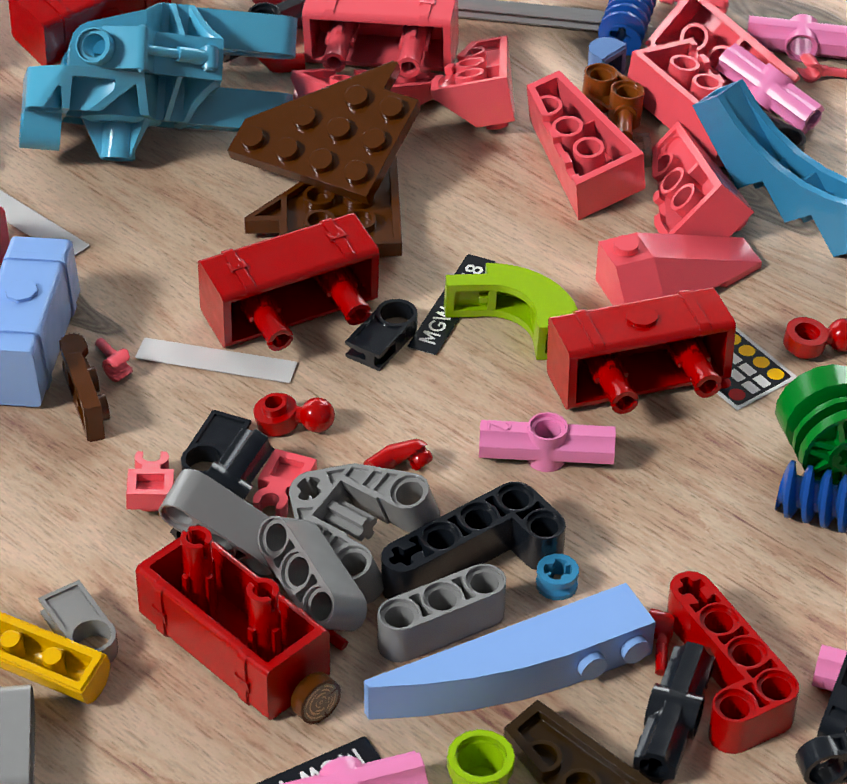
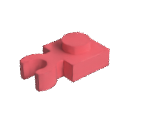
M274 449L258 477V491L253 496V506L261 512L267 506H275L276 516L287 517L290 485L300 474L317 470V459Z
M137 451L134 457L135 469H128L127 509L155 512L159 510L174 484V469H169V454L166 451H161L160 459L156 461L145 460L143 451Z

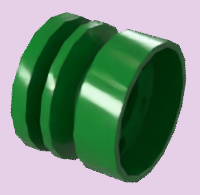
M831 364L815 367L800 374L790 382L777 399L775 415L789 444L792 445L803 470L805 471L808 465L814 466L815 480H820L827 469L832 470L833 484L838 485L843 476L847 474V366Z

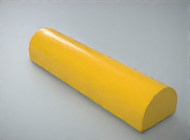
M0 611L1 669L86 704L93 703L100 696L110 672V661L107 654Z

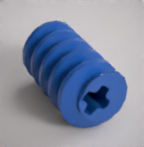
M609 0L605 14L602 17V22L599 25V38L610 37L626 43V56L632 55V51L639 50L642 45L657 0Z
M791 460L784 471L780 483L775 511H777L782 503L784 517L792 519L798 509L801 508L802 522L807 524L819 513L820 527L826 529L837 518L838 532L846 533L847 474L843 476L838 485H834L832 470L827 469L820 480H815L814 466L808 465L800 476L797 475L796 461Z

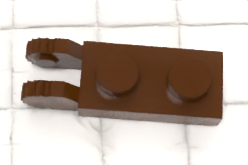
M69 333L59 340L60 351L63 357L62 368L87 441L105 439L103 421L110 419L108 402L105 394L97 395V392H100L99 380L95 367H90L88 360L85 358L89 354L85 338H83V335H79V333Z

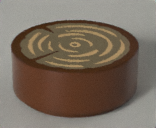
M312 673L303 678L295 687L291 697V709L304 722L308 724L319 723L327 718L337 707L341 697V688L326 673Z

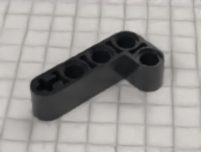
M522 482L502 484L384 547L381 553V577L384 587L382 593L386 599L393 598L471 566L485 564L509 550L527 566L537 570L539 561L546 555L564 554L565 519L531 486Z

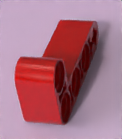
M685 571L674 576L670 582L667 613H671L674 616L673 631L684 644L688 641L703 645L705 650L715 657L711 676L722 688V690L716 693L712 702L708 738L711 744L721 752L738 754L788 731L794 722L799 695V682L709 578L704 574L694 571Z

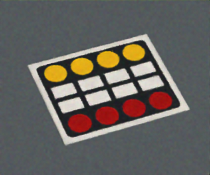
M736 327L731 377L721 379L722 382L720 384L722 386L717 394L738 411L792 382L797 376Z

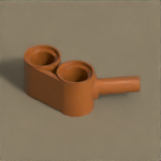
M594 63L588 65L584 70L582 93L602 113L607 112V117L632 141L633 130L638 128L641 123L645 94L644 87L624 76L609 64Z

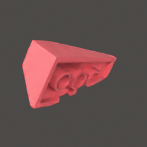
M680 0L645 42L647 47H653L693 38L698 44L697 53L707 56L711 62L709 69L714 75L720 74L726 82L725 85L733 82L721 74L716 67L719 57L726 48L731 47L734 43L752 53L765 65L770 63L795 84L801 78L709 0Z

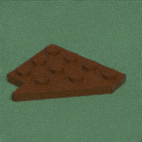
M391 61L246 118L227 151L231 159L370 205L421 107L419 100L390 91L401 72L398 62Z
M397 154L370 205L299 182L244 218L245 234L279 233V235H283L318 224L319 221L327 218L334 219L355 213L377 245L380 258L402 256Z

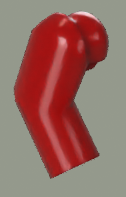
M296 53L294 59L257 57L273 73H290L296 70H306L305 53Z
M416 438L387 445L365 460L363 465L394 469L405 460H408L412 469L420 470L433 460V455L425 447L428 444Z

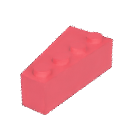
M689 38L632 51L627 77L644 87L643 106L669 129L679 121L717 166H724L692 105L717 88L725 86L726 82L720 74L714 75L709 69L711 62L705 54L699 55L697 53L698 44L695 40Z
M560 70L527 85L530 122L578 220L645 189L644 153Z

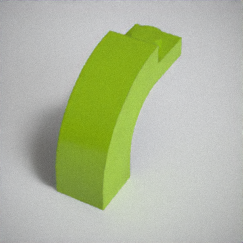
M486 263L485 274L445 275V318L499 317L513 321L522 326L531 336L536 360H547L549 317L571 314L573 311L578 310L571 296L560 285L540 273L523 267Z

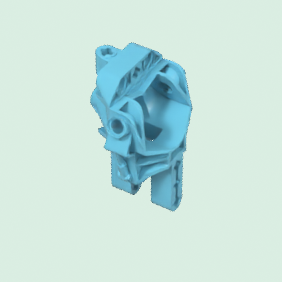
M161 2L144 10L88 21L79 25L72 34L68 51L62 57L61 65L32 66L26 70L23 79L19 148L59 151L62 122L85 125L99 157L103 160L120 162L135 161L136 149L148 127L238 132L246 118L293 100V95L282 92L220 87L223 72V54L271 59H294L296 57L297 18L286 15L199 8L195 5Z

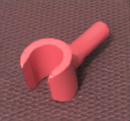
M805 53L800 56V60L807 67L796 68L802 79L808 83L817 81L821 76L847 78V69L820 65L811 53Z
M99 338L96 340L95 345L107 357L103 360L102 367L110 380L118 382L133 372L132 367L126 363L130 358L127 349L122 348L117 351L105 339Z

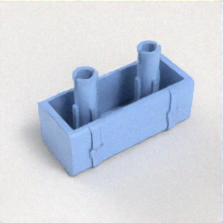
M19 236L11 238L0 267V405L39 407L42 404L46 390L50 388L52 372L60 352L59 340L66 334L70 319L75 314L76 302L80 293L73 243L68 239Z

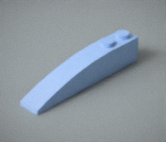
M624 583L364 680V713L370 720L423 717L470 711L524 700L562 689L584 680H593L604 672L628 663H637L646 656L651 655L656 622L628 584Z

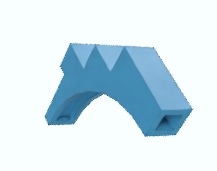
M743 79L717 88L692 105L737 189L753 184L755 189L765 186L784 223L801 218L803 223L814 220L832 256L836 257L847 254L846 177L824 167L788 139L759 106Z

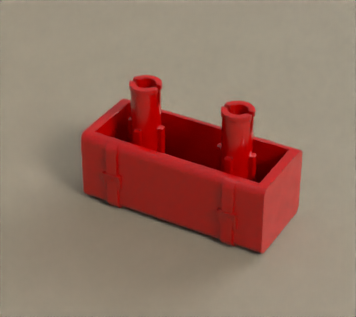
M8 0L13 38L42 66L61 65L62 57L68 51L72 34L79 25L88 21L144 10L161 2L171 3V0Z
M350 213L334 219L327 218L319 221L318 224L234 250L230 248L221 251V254L198 261L201 311L223 348L263 336L269 349L279 351L285 349L293 341V333L288 327L340 310L349 325H359L365 322L371 314V307L366 302L378 298L379 249L355 213Z
M714 287L694 291L683 290L673 295L587 311L585 309L575 310L571 314L549 317L547 373L566 410L602 404L609 401L615 413L626 414L638 405L637 399H639V395L693 385L694 391L699 397L708 398L718 393L721 389V379L731 377L736 323Z
M198 525L188 527V532L183 531L179 538L142 561L136 567L139 612L156 625V629L161 634L174 640L238 693V697L249 706L252 705L269 720H273L291 707L292 693L303 678L315 672H324L330 676L329 631L312 619L302 608H298L279 593V586L274 580L264 577L260 578L228 553L223 546L214 542L209 529Z

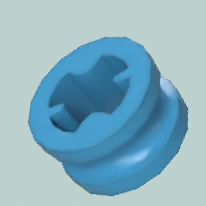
M550 554L543 557L537 565L536 588L538 592L551 600H565L573 596L578 589V564L573 558L564 554ZM554 575H562L561 579H553Z

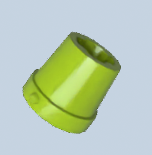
M482 729L464 732L454 739L448 749L447 769L452 784H508L509 779L513 775L515 754L512 745L498 733Z

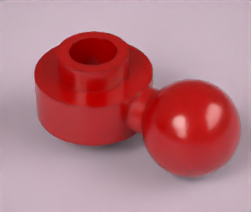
M794 318L787 324L783 344L790 353L802 359L820 356L824 352L826 345H830L836 351L847 352V319H837L826 328L821 322L812 318Z
M284 393L266 395L255 404L253 410L258 430L267 436L288 434L298 424H302L311 432L320 433L328 430L335 419L334 408L326 399L319 397L311 398L303 406H297L295 399Z

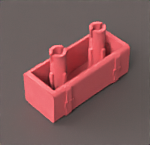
M305 0L302 10L306 63H320L325 69H334L338 73L343 71L346 65L378 67L395 61L398 62L401 70L399 74L407 78L417 76L420 71L445 72L444 68L448 64H454L459 42L458 0Z

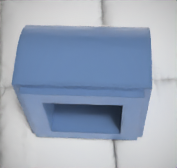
M610 37L593 40L589 44L588 65L594 63L609 64L625 75L627 44Z

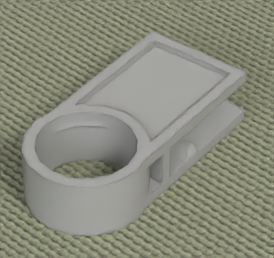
M80 580L38 598L44 608L40 613L55 634L78 643L92 636L106 638L109 641L104 646L95 650L107 654L110 663L115 659L118 654L116 629Z

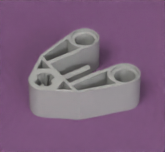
M353 463L300 474L293 480L289 489L294 518L314 522L319 527L363 593L367 604L375 601L384 589L381 572L370 550L349 538L348 535L360 541L364 538L370 539L374 534L372 528L377 523V519L387 524L392 523L407 532H412L440 517L439 507L427 480L422 475L411 472Z

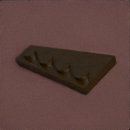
M538 699L504 727L503 737L512 745L516 757L539 784H654Z

